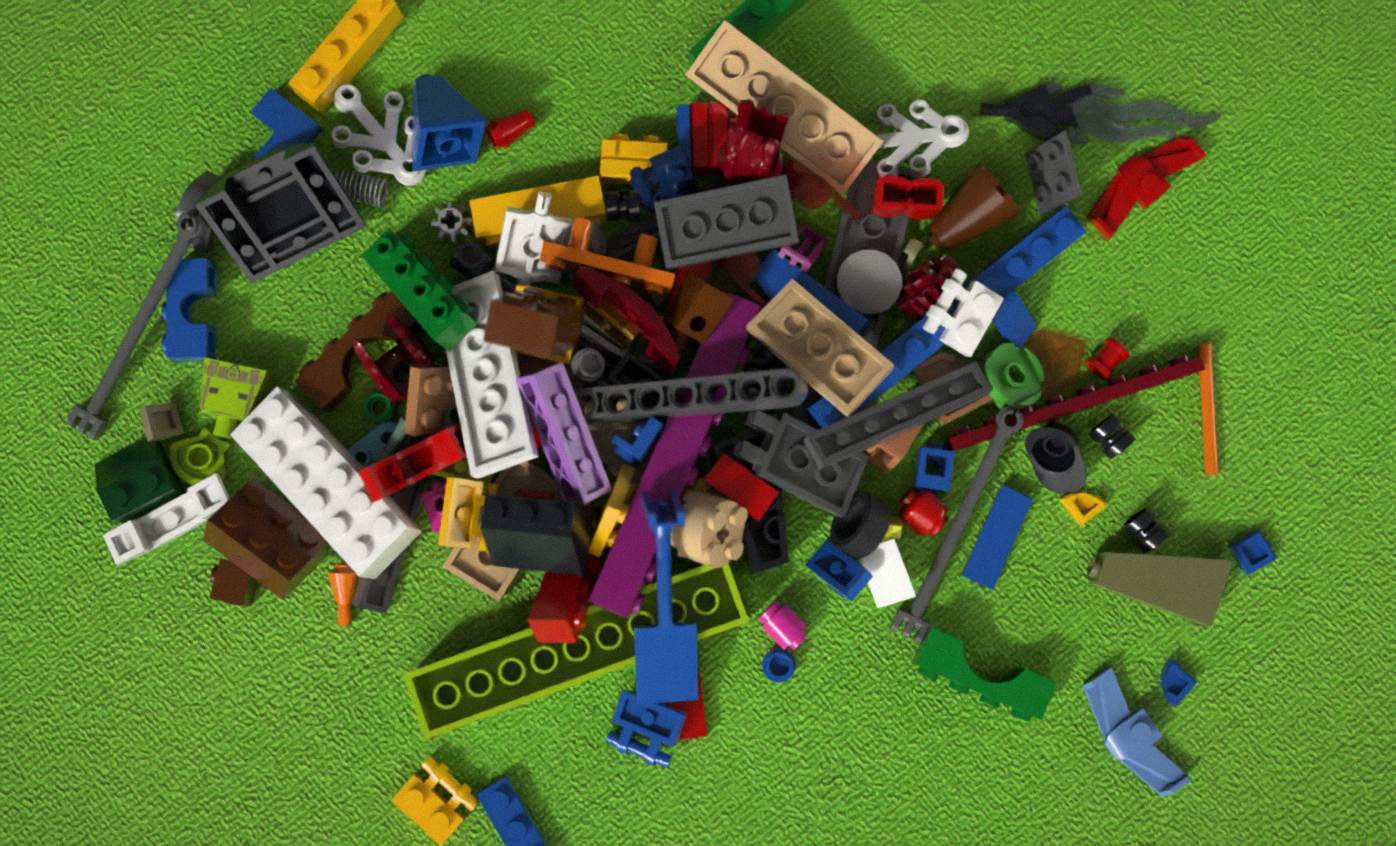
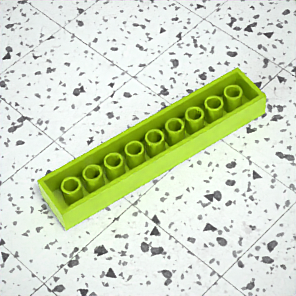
M728 563L718 568L703 565L672 577L673 623L696 622L697 641L749 622ZM657 582L643 588L641 594L646 595L643 606L638 615L632 613L630 620L596 605L588 607L586 625L581 629L577 643L538 642L532 628L403 674L424 739L432 738L635 664L634 626L656 625L658 623Z

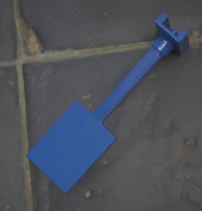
M669 489V499L651 500L648 491H641V505L648 526L656 534L658 623L656 625L634 626L637 705L698 700L696 622L673 623L671 533L674 532V526H685V512L676 489Z

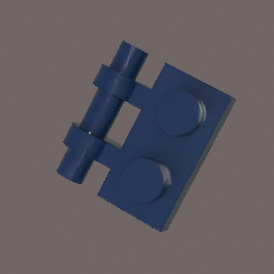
M681 146L649 158L651 167L643 170L640 167H634L630 171L631 185L635 192L640 193V202L650 213H656L654 202L666 197L667 199L700 192Z

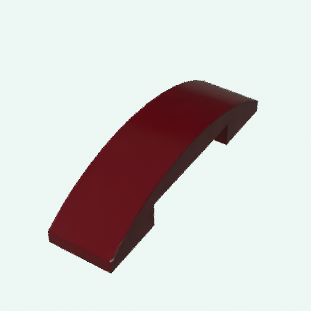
M582 267L578 269L572 287L596 309L604 301H607L650 341L645 354L670 376L675 371L680 357L673 337L657 313L639 295L617 280Z

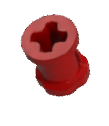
M1107 337L1103 341L1104 346L1093 358L1088 357L1085 360V365L1088 369L1104 381L1111 377L1110 372L1120 361H1126L1130 357L1125 347L1111 337Z

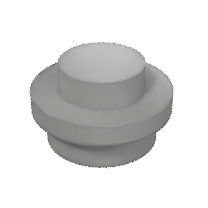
M585 348L579 350L573 356L571 367L578 379L584 382H591L601 377L605 369V362L597 350Z

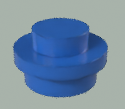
M772 649L763 658L762 670L771 681H787L795 672V659L785 649Z

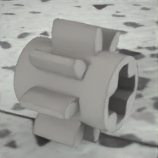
M448 202L447 208L442 211L437 208L435 209L438 221L432 222L431 226L437 230L442 229L438 234V238L441 241L449 237L454 245H457L459 238L463 236L470 238L467 226L473 225V220L469 217L463 218L467 213L464 205L457 210L451 202ZM452 218H456L458 222L454 224L453 229H449L447 225L451 224Z

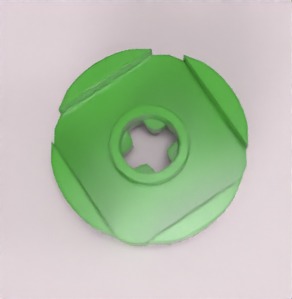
M1009 342L999 345L986 355L984 362L979 365L993 389L990 392V396L1000 409L1006 406L1013 407V409L1026 407L1036 402L1042 394L1040 382L1044 381V372L1039 360L1029 349L1024 348L1021 350L1015 347L1016 343ZM1009 372L1016 373L1017 378L1014 381L1010 378Z

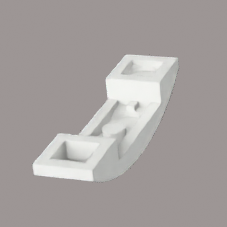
M215 473L187 489V493L137 520H129L104 534L103 537L116 565H121L146 554L205 523L230 499L219 474Z

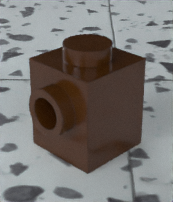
M220 559L219 564H216L211 572L210 583L213 586L209 598L238 606H252L258 581L229 559Z

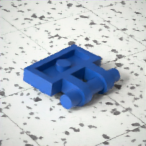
M624 689L612 719L613 723L623 726L621 734L611 730L607 736L606 743L616 746L617 751L627 755L630 752L644 758V762L649 765L655 766L658 764L669 768L673 756L663 752L662 745L664 743L671 747L677 746L687 713L663 703L637 705L636 692ZM637 732L651 738L649 746L634 740L635 733Z

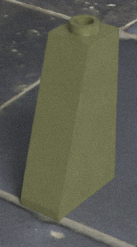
M1103 552L1098 553L1097 557H1093L1087 570V575L1090 576L1088 584L1203 626H1212L1233 562L1222 559Z

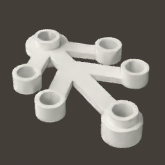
M345 84L338 87L334 94L336 108L342 113L353 114L370 135L352 133L348 127L341 125L335 127L332 131L333 144L338 148H347L349 146L383 151L392 159L373 158L370 152L358 150L353 155L354 169L361 173L375 171L394 174L400 183L407 186L420 183L425 177L426 170L409 172L403 168L406 165L412 166V129L409 127L412 124V116H409L405 121V133L408 135L405 153L396 144L399 113L404 108L403 96L395 91L386 94L384 98L386 118L383 129L361 103L360 91L355 86ZM352 94L353 97L351 99H345L342 95ZM390 100H397L400 104L392 106L388 102ZM338 134H345L348 138L346 140H339L336 136ZM359 158H365L369 162L365 165H361L357 162V160Z
M916 100L909 107L911 118L915 122L926 121L933 127L921 129L898 113L894 105H882L877 111L880 123L883 126H894L901 132L877 135L884 141L879 148L899 146L888 158L878 163L877 171L880 178L897 176V167L922 143L932 142L922 154L915 155L910 160V168L914 176H927L931 171L930 163L947 147H958L967 140L969 136L968 124L956 115L942 117L929 108L925 100ZM919 109H925L921 113H915ZM887 113H892L889 117H883ZM918 164H925L922 168H915ZM885 168H892L889 172H883Z

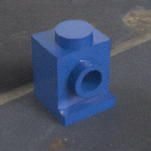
M927 442L926 447H920L917 450L912 488H927L938 493L949 492L955 451L946 450L945 444ZM928 462H934L937 465V472L935 474L927 471L926 465Z

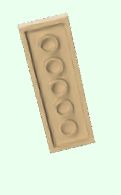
M726 20L722 22L685 74L737 115L740 101L747 99L754 102L756 109L761 104H766L770 107L772 114L779 111L783 114L787 113L789 119L780 147L842 194L847 191L884 142L880 137Z

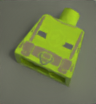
M204 358L200 409L201 412L217 416L213 435L233 439L230 434L236 429L237 421L243 422L267 397L275 375L266 370Z

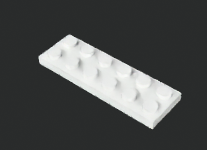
M494 271L454 286L455 288L451 291L455 297L458 295L462 296L473 307L470 314L478 324L451 351L445 348L470 474L476 479L538 457L529 411L516 381L521 375L515 349L483 342L490 302L492 299L503 297L499 275Z

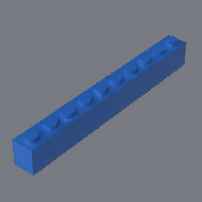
M1065 206L1044 220L962 286L967 290L972 281H978L1003 297L1006 291H1013L1085 234L1086 231L1069 208ZM955 298L947 311L951 317L960 303ZM925 314L878 351L894 364V370L850 416L862 411L945 345V343L939 340L945 327L939 325L935 334L925 331L923 326L928 319V316ZM823 396L804 410L819 430L847 418Z

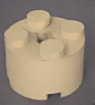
M694 491L687 494L682 499L687 501L683 505L685 526H674V532L671 533V546L677 548V554L714 568L726 565L731 559H739L743 552L742 539L744 535L743 529L747 520V510L732 500L705 492Z

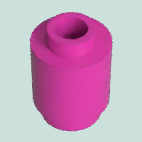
M776 600L758 617L763 623L761 627L783 650L788 646L794 650L807 638L804 631L808 626L786 603L782 605Z

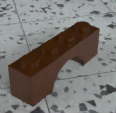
M392 291L388 294L386 292L380 294L372 302L373 308L364 316L358 315L347 326L349 330L340 339L336 337L329 341L323 348L324 353L316 361L311 360L299 370L300 376L294 381L322 410L330 413L353 391L349 379V368L356 354L352 346V339L355 336L364 346L371 342L382 340L391 341L396 344L402 342L384 316L388 313L397 316L402 324L409 326L413 333L422 327Z

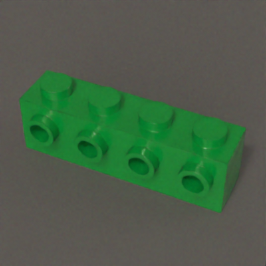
M388 228L361 256L430 337L451 351L478 324L470 314L473 307L462 296L458 295L455 297L451 291L455 287L442 274L437 276L433 272L436 268L435 264L425 254L421 253L418 255L415 252L418 245L406 233L399 236L392 229Z

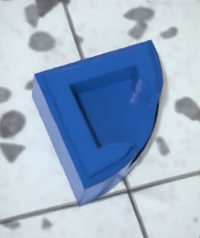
M1168 659L1161 673V688L1168 703L1176 707L1195 686L1197 681L1174 660Z

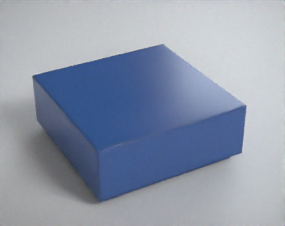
M1260 529L1251 532L1228 546L1245 575H1250L1277 559Z

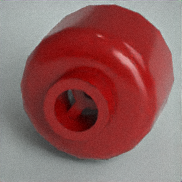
M910 488L899 500V503L902 505L899 511V518L918 536L935 535L944 527L949 519L946 515L948 511L947 504L931 489L920 488L915 491L913 488Z

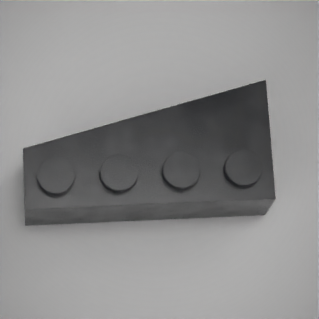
M754 430L712 444L708 452L712 465L714 466L720 456L725 453L754 474L755 472L751 470L753 464L744 462L731 454L737 442L747 441L760 448L765 433ZM765 480L763 481L779 493L759 521L747 514L742 543L743 555L750 575L789 562L785 518L783 517L782 489Z

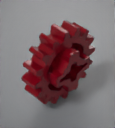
M941 254L938 259L933 257L931 260L924 261L920 267L909 272L902 283L904 288L900 291L896 306L906 316L910 315L911 318H914L917 313L923 315L925 311L928 312L930 306L935 305L943 292L941 287L945 280L951 278L955 269H960L958 264L949 255L945 256L944 254Z

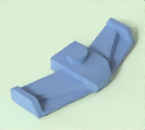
M1112 666L1106 667L1082 685L1103 736V744L1113 758L1119 759L1161 797L1175 793L1192 780L1188 774L1152 745L1163 736L1145 710L1139 707L1130 714Z

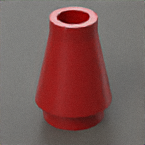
M525 109L518 113L490 120V124L485 126V131L496 150L502 147L507 149L527 131L535 127L536 124L531 113Z

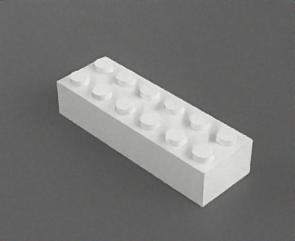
M276 386L230 434L359 577L376 579L422 532L390 495L373 503L358 471L364 469L362 465L294 393Z

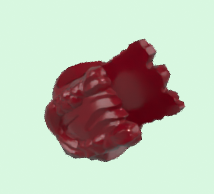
M741 100L737 108L736 126L732 125L727 132L728 140L721 146L717 154V162L723 171V178L728 187L781 176L783 168L780 146L789 115L787 113L783 114L780 111L772 114L770 107L766 104H761L756 109L752 100Z
M388 313L384 316L402 342L383 354L377 361L356 336L352 339V346L355 349V353L358 354L359 360L362 361V366L365 367L366 372L373 378L374 384L378 386L379 390L383 391L388 400L396 403L400 400L405 401L408 397L409 381L402 383L397 382L394 378L397 368L405 362H414L417 366L436 364L432 354L425 347L424 342L411 332L409 326L402 324L397 316Z

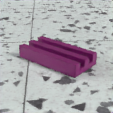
M800 224L797 228L798 237L800 238L804 233L808 236L798 250L792 248L795 244L783 246L778 257L784 259L786 255L790 256L791 260L789 263L795 266L797 262L803 264L800 270L807 273L829 240L805 224ZM814 240L819 242L808 257L804 255Z

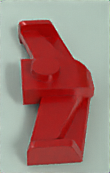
M1179 136L1139 157H1131L1117 169L1116 175L1086 218L1109 241L1136 202L1145 210L1172 187L1166 181V177L1198 163L1206 157V153L1191 137Z

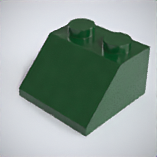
M147 438L95 464L97 493L110 520L113 522L126 523L185 493L160 440L147 442Z

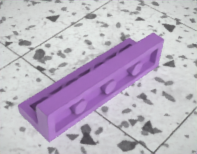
M563 362L517 378L516 381L563 500L565 502L586 504L612 491Z

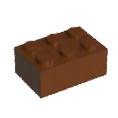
M524 288V291H514V294L504 293L503 297L492 299L490 302L483 342L552 358L578 347L585 307L576 306V300L568 297L556 296V299L543 298L544 292Z
M254 477L207 520L203 541L282 600H285L327 557L330 544L301 512Z

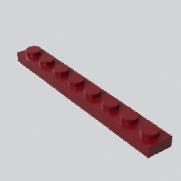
M1184 355L1170 360V367L1159 370L1157 365H1153L1139 370L1138 374L1140 377L1128 380L1126 375H1122L1108 380L1109 387L1097 390L1095 385H1091L1077 390L1078 397L1066 400L1064 395H1060L1046 400L1045 404L1047 407L1034 410L1033 405L1020 408L1019 410L1024 420L1021 429L1018 431L1201 372L1206 369L1202 357L1190 360L1188 355ZM995 417L982 421L984 427L972 430L970 425L952 430L953 437L945 440L947 450L958 451L992 440L997 428ZM1016 417L1004 420L1005 424L1013 426L1016 423Z

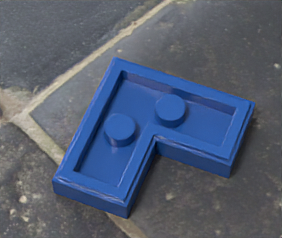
M272 88L268 90L250 112L274 132L254 156L256 159L285 144L313 143L323 131L320 125Z

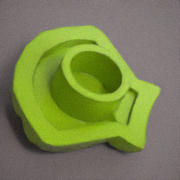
M203 428L199 436L177 441L170 446L172 468L181 479L192 485L201 482L215 473L219 474L223 482L225 479L224 454L228 451L230 445L216 438L206 428Z

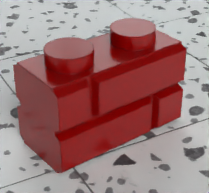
M721 102L690 104L691 171L693 175H723V171L717 162V154L721 146L728 140L727 132L732 125L736 126V113H729V108Z

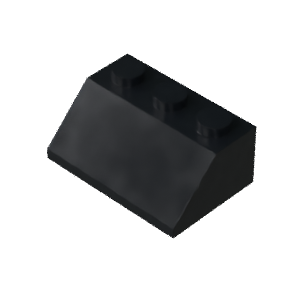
M485 494L480 529L493 566L585 576L595 508L576 502Z

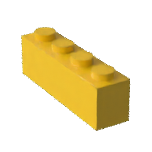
M357 0L288 82L297 96L323 115L334 102L336 89L342 85L349 84L404 18L397 3L393 0Z
M599 175L469 200L476 239L480 245H486L487 248L498 247L507 206L523 210H535L537 194L540 191L544 192V198L546 192L552 195L548 209L550 214L573 219V222L576 217L585 218L593 223L598 222L601 226V222L607 221V214Z

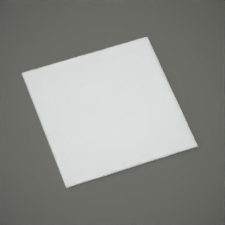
M895 539L880 543L875 551L867 557L859 559L861 565L873 575L868 585L877 608L916 597Z

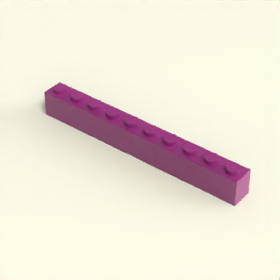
M724 291L734 300L707 340L700 344L686 378L736 374L739 365L745 366L752 349L748 347L752 335L747 331L746 325L761 311V305ZM726 387L716 391L715 402L722 401L726 397ZM693 390L683 394L682 405L691 402ZM725 413L668 418L590 596L589 601L593 605L629 620L632 613L639 614L646 595L641 594L646 581L652 583L657 573V562H655L656 534L648 526L641 505V491H648L651 500L669 499V489H676L683 507L686 503L685 500H682L687 487L693 488L700 470L695 468L700 456L705 458L710 450L713 439L709 438L712 427L713 425L720 426Z

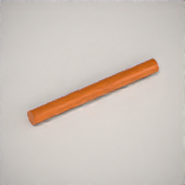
M1199 344L1198 358L1202 357L1206 368L1199 372L1205 475H1219L1211 344Z

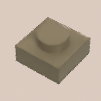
M176 402L145 406L139 410L147 442L178 438L184 434Z

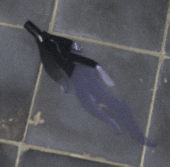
M1049 83L1035 87L1018 98L1007 100L1005 104L980 103L979 107L980 116L1005 117V121L1017 125L1038 139L1048 141L1063 131H1067L1069 142L1082 145L1089 141L1088 136L1075 130L1060 128L1056 125H1070L1100 139L1126 143L1158 136L1168 139H1174L1177 136L1176 131L1166 126L1148 125L1134 127L1128 124L1136 120L1158 119L1188 128H1195L1213 123L1221 116L1220 113L1204 116L1191 115L1157 99L1128 104L1106 102L1095 97L1118 99L1122 98L1126 91L1097 84L1080 86L1055 98H1047L1053 93L1060 91L1063 86L1061 83Z

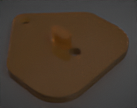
M1040 330L1029 336L1021 350L1024 348L1029 349L1037 357L1040 364L1044 363L1046 365V368L1043 369L1044 381L1040 382L1041 396L1053 398L1072 388L1077 381L1085 349L1084 343L1079 339L1047 330ZM1075 344L1079 345V350L1075 349Z

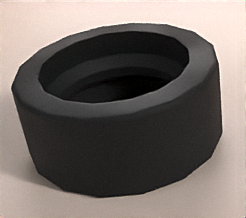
M861 490L855 492L846 516L842 518L834 516L832 520L830 540L833 546L858 559L867 557L876 550L884 539L890 522V508L886 502L868 492Z

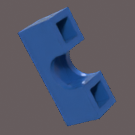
M207 258L182 259L166 288L167 302H164L162 305V315L164 321H166V334L162 337L163 352L166 354V358L177 363L204 362V358L216 360V329L208 324H194L190 316L191 308L197 300L206 297H216V264Z

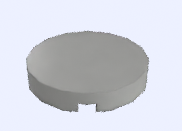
M875 249L860 250L851 254L841 264L836 276V292L839 298L862 316L878 315L888 310L897 301L902 289V274L897 263L887 254Z

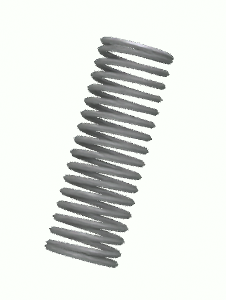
M335 167L331 169L332 172H335L336 178L338 172L340 173V184L342 176L345 174L342 186L344 190L348 175H350L346 193L352 202L370 204L371 206L375 205L379 208L383 207L388 193L387 179L382 181L381 178H372L370 175L368 177L365 174L362 176L360 173L356 174V172L336 170ZM355 176L353 189L350 194L352 179ZM358 177H360L359 186H358V190H357V193H356L357 180H358ZM364 177H365L364 187H363V191H362V194H361V186H362L363 179H364ZM369 178H370L369 188H368V192H367V195H366L367 183H368V180H369ZM374 179H375L374 189H373V193H372V196H371V189H372L373 181H374ZM380 181L379 191L376 197L377 186ZM385 182L384 192L380 201L381 190Z

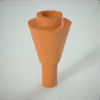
M346 562L335 563L334 569L328 570L327 573L336 604H338V625H352L351 604L358 585L359 576Z

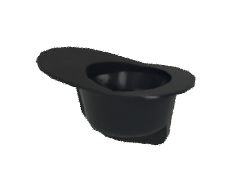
M1053 419L1047 425L1032 430L1027 435L1025 441L1026 452L1035 475L1043 486L1058 494H1071L1077 492L1085 484L1087 478L1086 466L1080 452L1078 436L1073 429Z

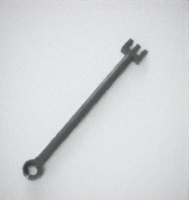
M188 211L179 216L177 220L179 232L176 235L178 238L87 407L82 404L74 405L66 420V424L72 428L79 423L77 431L82 434H86L91 428L88 437L94 441L99 439L109 421L100 416L99 413L191 243H194L195 239L201 238L207 232L208 223L197 212ZM188 219H191L193 221V228L188 231L186 229V222Z
M1006 406L997 412L995 416L997 426L995 435L909 612L898 608L889 630L896 632L900 627L901 621L906 624L901 635L908 638L913 627H916L918 630L913 641L919 644L922 642L930 623L921 617L1011 433L1017 432L1023 425L1024 418L1019 409L1014 411L1016 423L1013 426H1007L1004 421L1006 415L1013 414V407Z

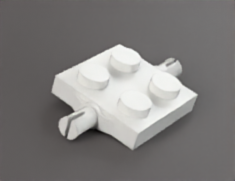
M543 191L538 192L535 210H523L508 206L506 208L494 272L512 275L519 279L518 285L531 286L532 282L539 281L557 284L560 282L562 271L549 269L545 266L546 263L540 262L541 250L544 241L564 246L568 245L573 219L554 216L548 212L552 195L546 192L545 198Z

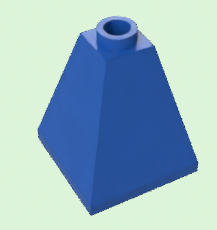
M424 74L415 78L412 95V167L414 171L477 162L486 123L485 117L442 76Z

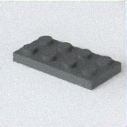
M787 175L654 202L667 270L800 243Z

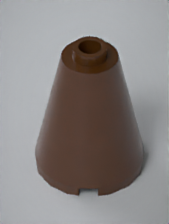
M979 163L970 171L945 203L939 214L928 225L931 232L927 237L938 250L944 247L947 251H950L1016 218L1021 213L1009 193H1005L999 185L1001 183L983 164Z

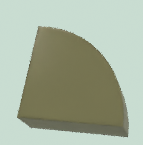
M914 238L910 239L898 260L897 265L902 278L905 277L923 245L922 242Z

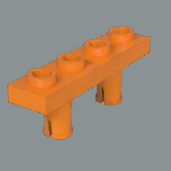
M574 218L568 245L564 246L548 241L543 242L540 262L546 263L545 266L549 269L556 271H565V268L577 271L581 267L607 275L628 288L630 285L643 287L645 293L655 296H662L663 293L669 294L673 287L674 273L652 267L658 239L654 236L639 235L633 262L589 252L587 249L593 222L585 218Z

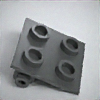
M1063 131L1025 153L1027 168L1030 172L1034 189V197L1040 215L1053 209L1059 211L1065 206L1069 208L1068 202L1082 195L1067 131Z

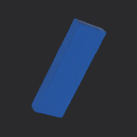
M1004 485L1000 486L961 573L962 577L990 590L994 589L1033 500L1032 498Z

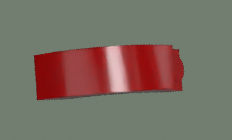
M459 422L358 471L373 503L466 458L467 454L461 424Z

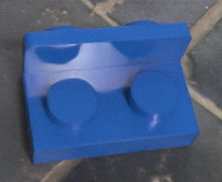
M650 417L647 423L641 421L631 436L634 442L633 445L614 435L611 441L616 448L614 450L615 455L630 465H633L635 461L643 464L659 440L663 431V424Z

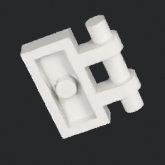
M955 269L951 278L946 279L941 287L943 292L937 303L930 306L926 314L928 319L923 329L931 334H935L939 325L945 327L939 340L964 356L972 357L1004 298L978 281H972L968 289L965 290L962 284L967 274L960 269ZM955 298L960 303L951 317L947 311Z

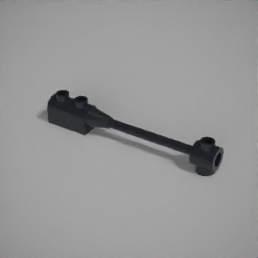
M466 239L453 253L449 265L470 280L494 271L492 268L496 259L487 253L481 245ZM497 273L500 278L502 292L514 294L516 286ZM580 335L578 347L576 348L578 350L592 348L602 355L605 362L602 376L607 380L606 383L608 385L665 381L663 377L628 351L622 357L597 344H592ZM659 393L654 394L650 398L649 408H653L659 403Z

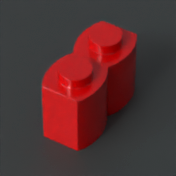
M899 176L879 178L872 189L871 212L885 218L899 217L904 214L917 220L932 219L943 208L944 183L931 178H920L911 182Z

